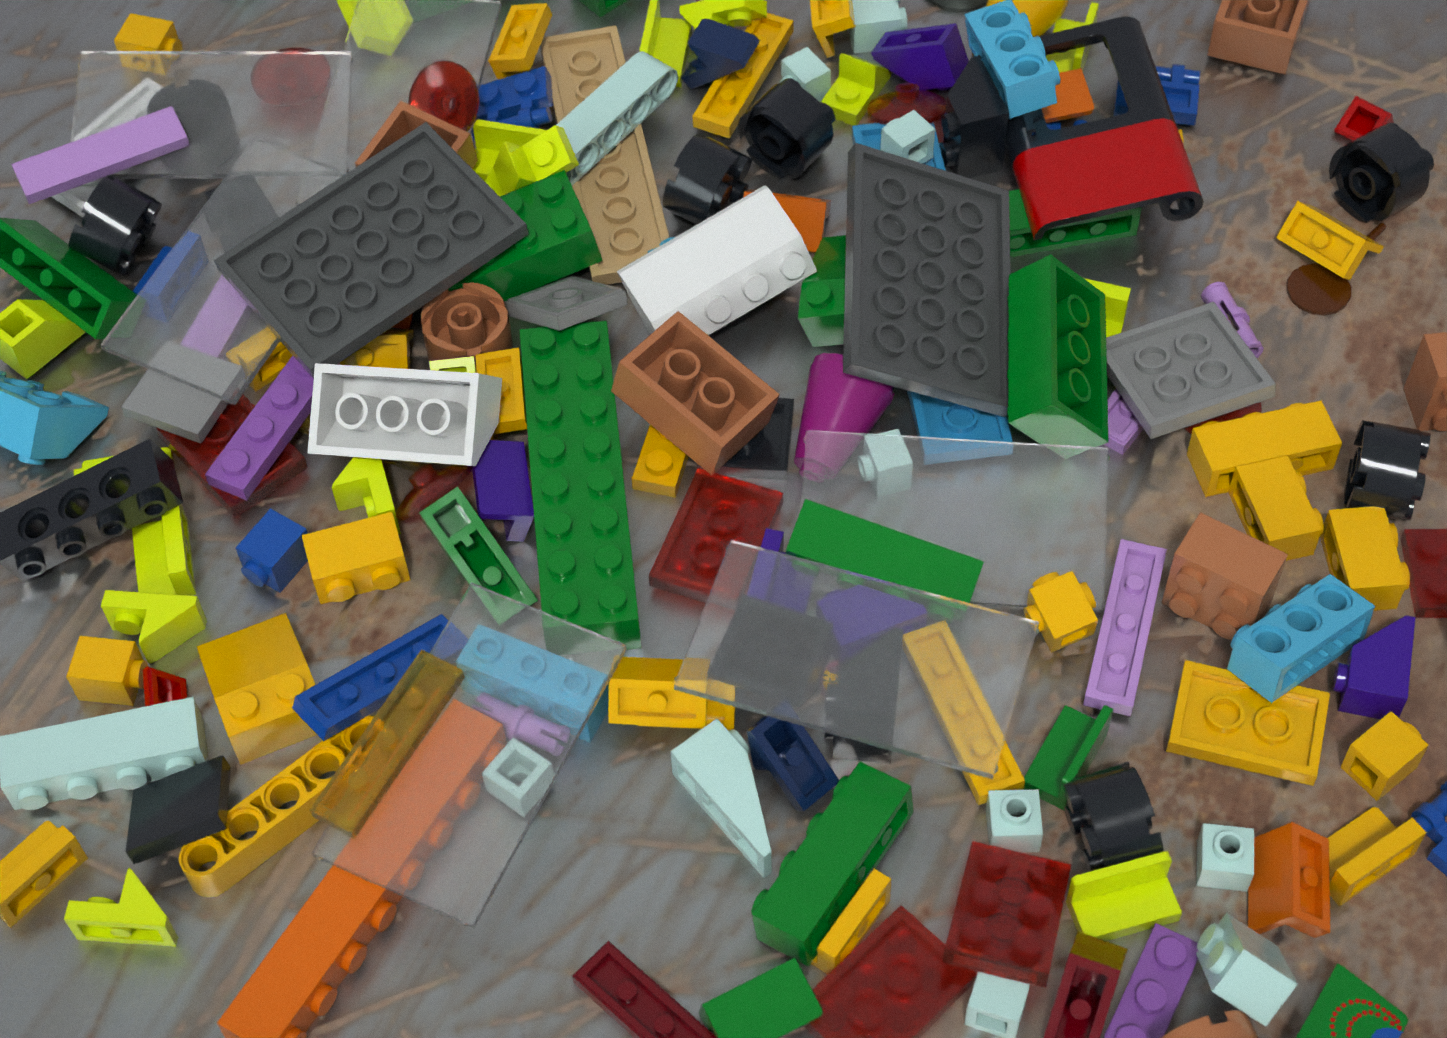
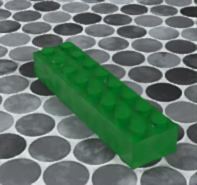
M607 321L578 323L560 331L548 327L519 329L542 622L547 652L558 657L640 649L642 646L615 394L611 392L613 373Z

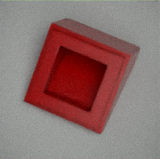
M1355 96L1334 129V132L1353 141L1377 127L1390 122L1393 123L1394 120L1391 113Z

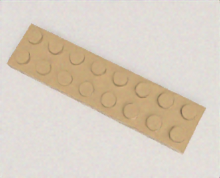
M617 25L543 37L540 50L543 64L551 75L553 109L557 124L626 63ZM640 123L572 186L592 229L603 261L589 266L591 280L606 285L622 282L617 273L618 270L648 253L647 251L659 247L660 242L669 238Z

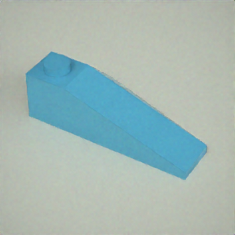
M0 371V446L19 454L18 460L24 463L44 465L46 459H65L108 416L109 407L69 391H63L62 396L43 391V383L33 380L25 381L6 378V372Z

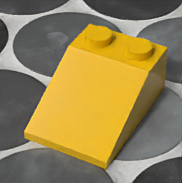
M286 613L196 646L225 730L240 765L317 735L292 709L295 696L313 687L315 682Z

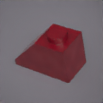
M1077 932L1067 959L1044 1038H1100L1125 960L1127 948Z

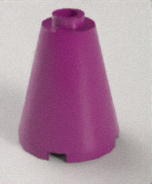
M822 353L815 356L809 369L794 457V464L800 469L799 474L803 478L819 484L824 483L825 480H834L863 442L864 437L869 434L893 401L895 393L892 392L894 387L843 373V355Z

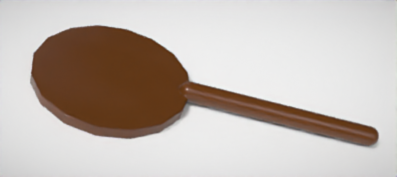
M1379 223L1367 237L1375 240L1386 229V224ZM1312 263L1302 265L1292 272L1287 280V294L1291 302L1299 309L1310 314L1325 316L1335 314L1346 307L1351 298V285L1347 279L1340 277L1324 266Z

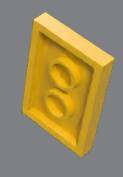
M1185 660L1166 752L1314 786L1318 775L1330 693L1297 685L1271 703L1229 670Z

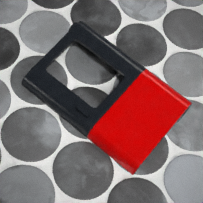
M1125 16L1039 36L1043 42L1046 55L1065 53L1072 49L1104 42L1105 47L1109 50L1129 111L1122 115L1057 130L1047 127L1042 109L1008 119L1006 146L1033 239H1042L1043 234L1053 227L1159 203L1163 217L1170 221H1183L1196 215L1201 210L1204 201L1140 22L1136 18ZM1175 200L1179 209L1170 208Z

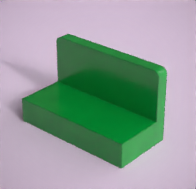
M1065 705L1024 776L1025 784L1023 790L1039 789V799L1064 810L1068 803L1063 791V784L1086 774L1108 734L1114 709L1104 705L1098 717L1094 719Z
M793 958L703 1003L698 1014L704 1026L710 1031L713 1030L717 1038H781L820 1018L823 1010L796 958Z

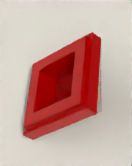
M148 666L143 669L145 706L187 698L185 678Z

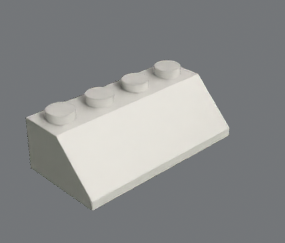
M764 185L618 270L617 273L648 335L652 334L677 311L682 313L707 335H710L817 272V269L801 234L771 190Z
M315 363L308 454L476 466L499 424L502 378L480 373Z

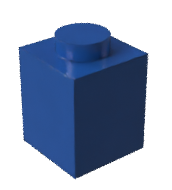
M270 508L235 548L242 565L241 572L256 586L263 587L265 584L281 593L308 562L302 535L308 534L307 529Z

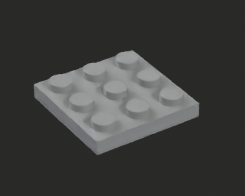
M1215 302L1106 337L1107 375L1150 439L1275 397L1276 383Z

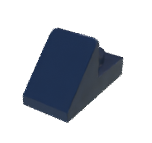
M702 19L688 41V46L693 53L688 58L689 66L681 79L690 89H694L743 69L760 40L748 32L710 19Z
M782 702L747 730L754 768L756 770L770 771L796 811L808 809L839 782L838 777L788 702Z

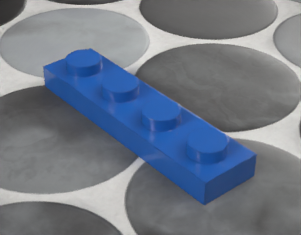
M440 614L298 694L294 698L292 709L325 741L455 665L468 645L469 640L443 614Z

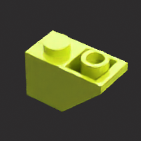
M17 299L0 313V359L25 379H28L82 336L85 331L44 300Z

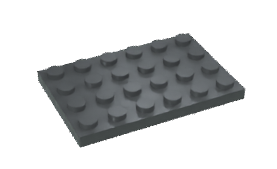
M425 122L219 256L214 262L218 271L314 379L315 363L337 365L529 233L526 223Z
M855 143L848 152L843 373L1005 417L1008 408L1007 370L1009 354L1007 339L1009 331V306L1007 298L1009 295V274H1011L1009 190Z

